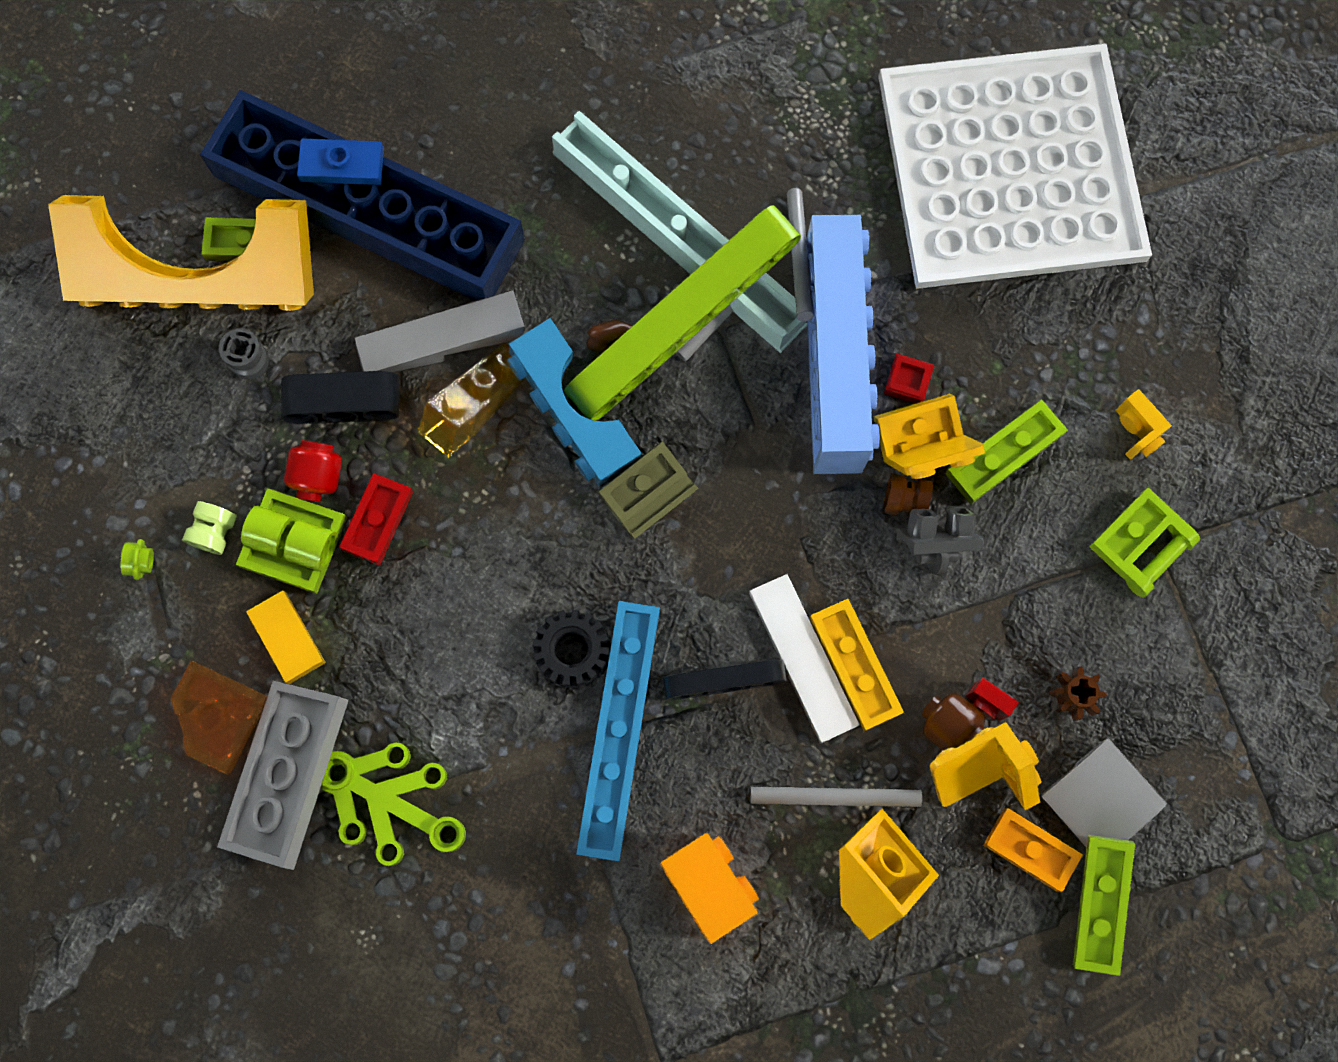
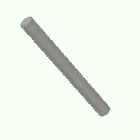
M792 188L787 192L789 222L802 235L800 241L791 250L796 314L798 320L809 321L813 318L803 195L800 189Z
M750 787V804L921 807L922 791L907 789Z

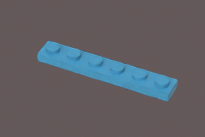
M623 601L618 602L576 855L620 862L660 607Z

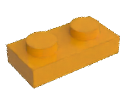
M1009 808L1003 809L983 844L986 848L1056 892H1063L1083 856L1077 850Z

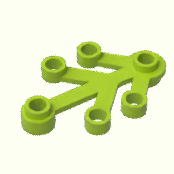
M394 742L386 746L382 751L355 759L348 753L334 751L331 753L321 789L334 795L341 823L339 837L342 842L348 845H358L367 836L366 825L356 817L351 792L353 791L367 800L378 844L376 858L383 865H397L404 856L403 846L395 840L388 812L428 833L431 844L439 851L453 852L463 845L466 831L464 825L459 820L452 817L438 819L398 797V795L424 787L429 789L441 788L447 780V772L443 766L437 763H428L420 771L375 784L360 775L385 766L393 769L404 768L411 758L410 751L405 745ZM395 748H401L404 752L403 760L396 764L390 761L391 751ZM342 765L345 768V776L340 781H334L331 776L334 767ZM432 768H437L441 773L440 780L435 784H429L426 780V774ZM355 823L360 828V834L357 839L349 840L346 836V829L349 825ZM451 826L456 830V838L451 843H445L441 837L444 828ZM389 844H393L397 849V856L392 861H387L383 857V849Z

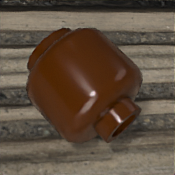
M957 693L949 694L943 699L935 696L922 712V716L926 719L923 727L924 736L943 751L948 748H957L971 741L977 733L986 729L983 727L985 715Z

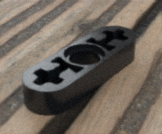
M781 659L681 673L663 678L666 700L695 698L773 686L787 682L784 661Z

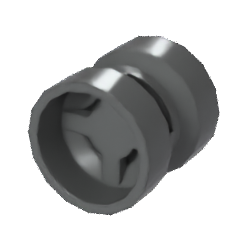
M236 328L227 332L220 340L218 349L220 357L236 376L251 380L261 376L268 368V352L253 332L244 328Z

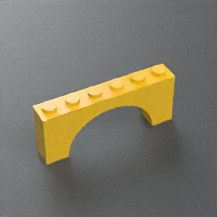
M63 195L48 204L63 301H78L80 306L85 307L98 306L104 302H118L121 307H137L143 305L144 302L158 303L159 307L176 308L182 306L183 303H198L199 308L215 309L222 307L223 304H238V307L244 310L259 309L263 305H278L280 310L291 311L301 309L314 295L306 200L265 199L256 208L254 232L245 251L229 262L200 269L180 268L164 264L136 249L114 225L108 213L104 196Z

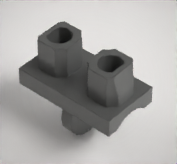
M964 506L947 509L946 524L937 526L938 514L933 510L925 508L912 509L907 528H897L896 540L898 542H906L910 552L916 555L917 563L927 564L932 574H944L948 570L949 562L958 561L959 552L981 551L983 548L984 539L974 532V513Z

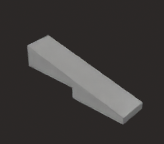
M512 290L356 337L355 345L362 371L396 372L443 362L444 355L514 341L522 336L524 323L514 291Z

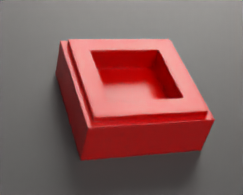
M896 353L883 394L915 404L923 402L934 364Z

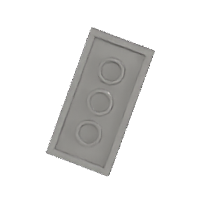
M277 681L272 682L217 846L218 848L278 867L294 870L349 700Z

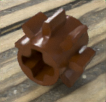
M1079 666L1073 670L1072 679L1065 672L1056 676L1061 685L1059 688L1050 691L1049 695L1057 697L1059 703L1056 709L1057 713L1065 710L1072 712L1073 721H1078L1083 718V709L1092 716L1100 712L1095 703L1098 699L1106 697L1107 693L1099 690L1097 684L1100 679L1099 675L1093 677L1085 676L1083 667ZM1076 687L1077 692L1084 693L1085 698L1079 701L1077 695L1071 694V689Z

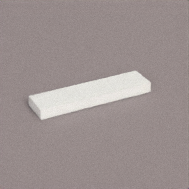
M788 574L750 590L749 595L779 658L784 661L785 671L819 743H824L858 727L860 724Z

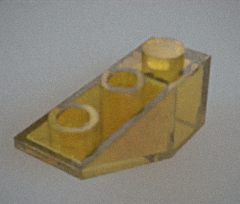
M504 342L426 402L418 433L447 457L474 437L526 379L525 377L519 380L509 366L507 359L512 357L509 353V345Z

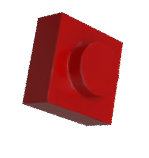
M985 678L975 682L965 696L974 702L973 705L985 715V718L991 721L995 718L1001 721L1009 717L1019 703Z

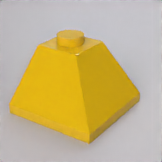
M883 809L879 810L839 850L841 907L869 940H872L903 918L939 876Z

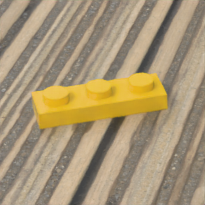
M849 599L810 615V622L863 731L865 732L903 714L904 711Z

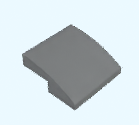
M1108 737L1076 762L1075 767L1041 795L1086 848L1088 835L1129 840L1167 805L1166 801Z

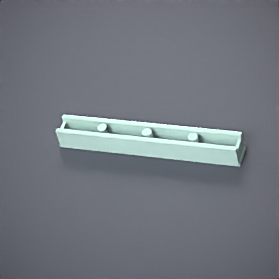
M580 111L574 115V121L561 134L556 132L552 136L553 154L688 273L692 274L729 241ZM767 273L730 304L736 315L780 353L807 326L806 321L797 319L795 297Z

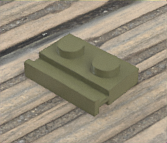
M660 442L600 488L597 494L620 524L625 527L630 537L635 539L694 493L698 487L692 483L686 471L664 442Z

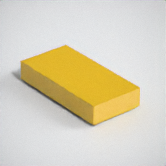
M285 591L277 593L246 611L285 683L291 684L326 663Z

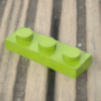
M1040 400L983 443L985 453L975 456L973 463L961 467H950L945 474L971 505L1061 438L1068 430L1045 402Z
M1088 835L1073 959L1075 969L1120 976L1135 843L1133 841Z

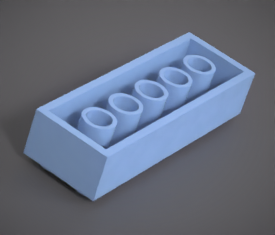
M812 215L806 240L813 318L807 321L813 473H862L868 460L873 459V450L879 448L878 424H872L871 409H876L877 386L876 384H870L869 370H874L875 347L874 345H868L867 340L868 331H872L873 308L872 306H866L865 302L866 292H870L871 270L870 268H864V255H867L869 251L868 230H862L861 215Z

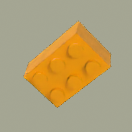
M707 832L660 862V866L702 934L712 944L756 915L758 912L753 903L758 901L759 897L745 875L736 878L728 863L734 860L722 838L718 836L712 840Z

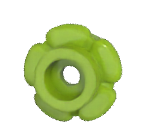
M139 539L137 543L126 542L121 553L122 575L133 576L135 580H139L143 577L144 573L152 571L154 552L152 548L146 547L144 540Z

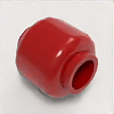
M301 440L300 446L292 447L289 450L284 483L289 488L297 490L296 498L321 502L322 494H332L337 490L342 458L338 453L333 452L334 445Z

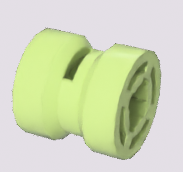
M198 501L193 511L194 523L186 529L182 541L195 548L222 555L227 543L224 538L227 530L233 528L237 515L216 505Z

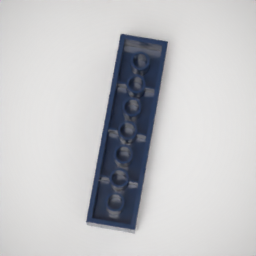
M239 90L200 153V156L214 177L262 200H306L309 222L473 300L479 301L495 296L525 242L521 220L384 156L381 185L300 182L297 172L301 138L347 139Z

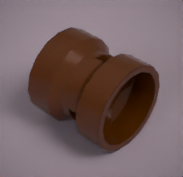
M891 473L885 493L883 513L897 515L904 511V513L910 515L912 509H929L933 481L918 479L915 482H907L904 475Z

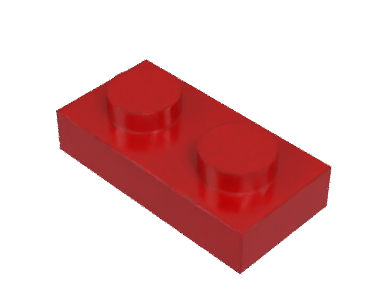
M373 473L339 548L346 553L380 566L413 494L411 487Z

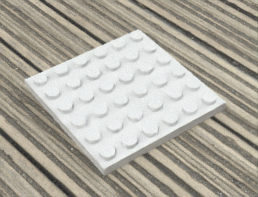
M1107 44L880 69L879 83L916 289L1147 262L1150 259L1152 253Z

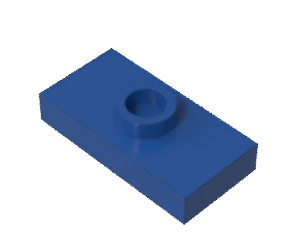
M301 138L297 176L300 182L381 185L384 155L383 144L380 141Z

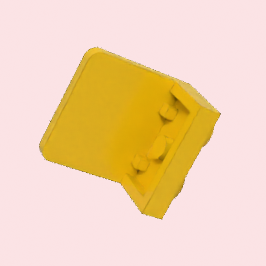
M951 394L873 416L875 424L879 426V442L884 462L904 475H910L912 479L929 477L936 473L935 468L948 464L951 467L969 465L975 461V456L985 453L983 443L963 435L956 399Z
M1006 722L995 728L989 727L981 730L971 741L957 748L945 749L930 764L937 797L944 807L971 795L1001 778L1005 780L1024 810L1040 803L1038 785L1042 784L1035 769V765L1039 763L1038 758L1031 745L1026 740L1020 742Z

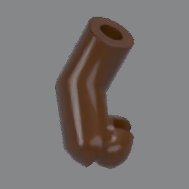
M617 319L593 325L587 333L589 338L586 345L593 352L603 353L608 347V342L618 340L633 325Z

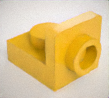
M1138 389L1115 410L1120 415L1119 418L1124 428L1132 434H1137L1141 439L1125 453L1130 460L1140 452L1145 457H1148L1163 445L1165 440L1161 435L1172 426Z

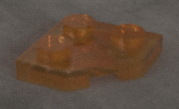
M191 660L170 698L175 715L178 716L187 756L230 775L263 712L268 696Z

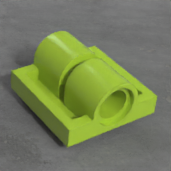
M267 488L261 505L254 506L245 519L241 532V543L244 546L236 565L242 569L317 594L347 517L343 513Z

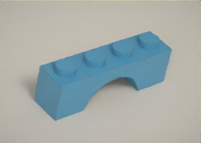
M551 318L509 343V353L512 356L507 359L509 366L519 380L526 377L534 391L529 393L534 404L542 414L546 411L550 413L556 422V425L552 427L555 435L565 448L571 445L579 456L575 460V464L587 481L594 479L597 485L601 486L641 457L642 453L619 419L606 422L590 420L578 414L567 402L563 394L561 382L566 369L572 362L573 351Z

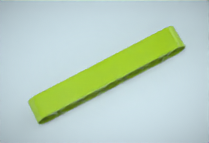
M774 205L767 207L580 372L566 386L564 393L587 419L599 420L788 254L800 241L802 235Z

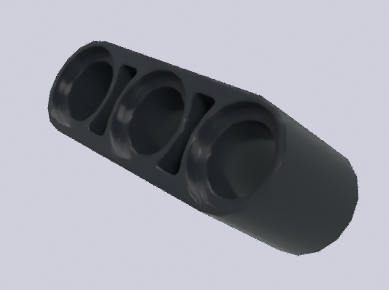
M363 371L293 374L281 378V420L287 423L370 422L394 420L399 417V376L392 372Z

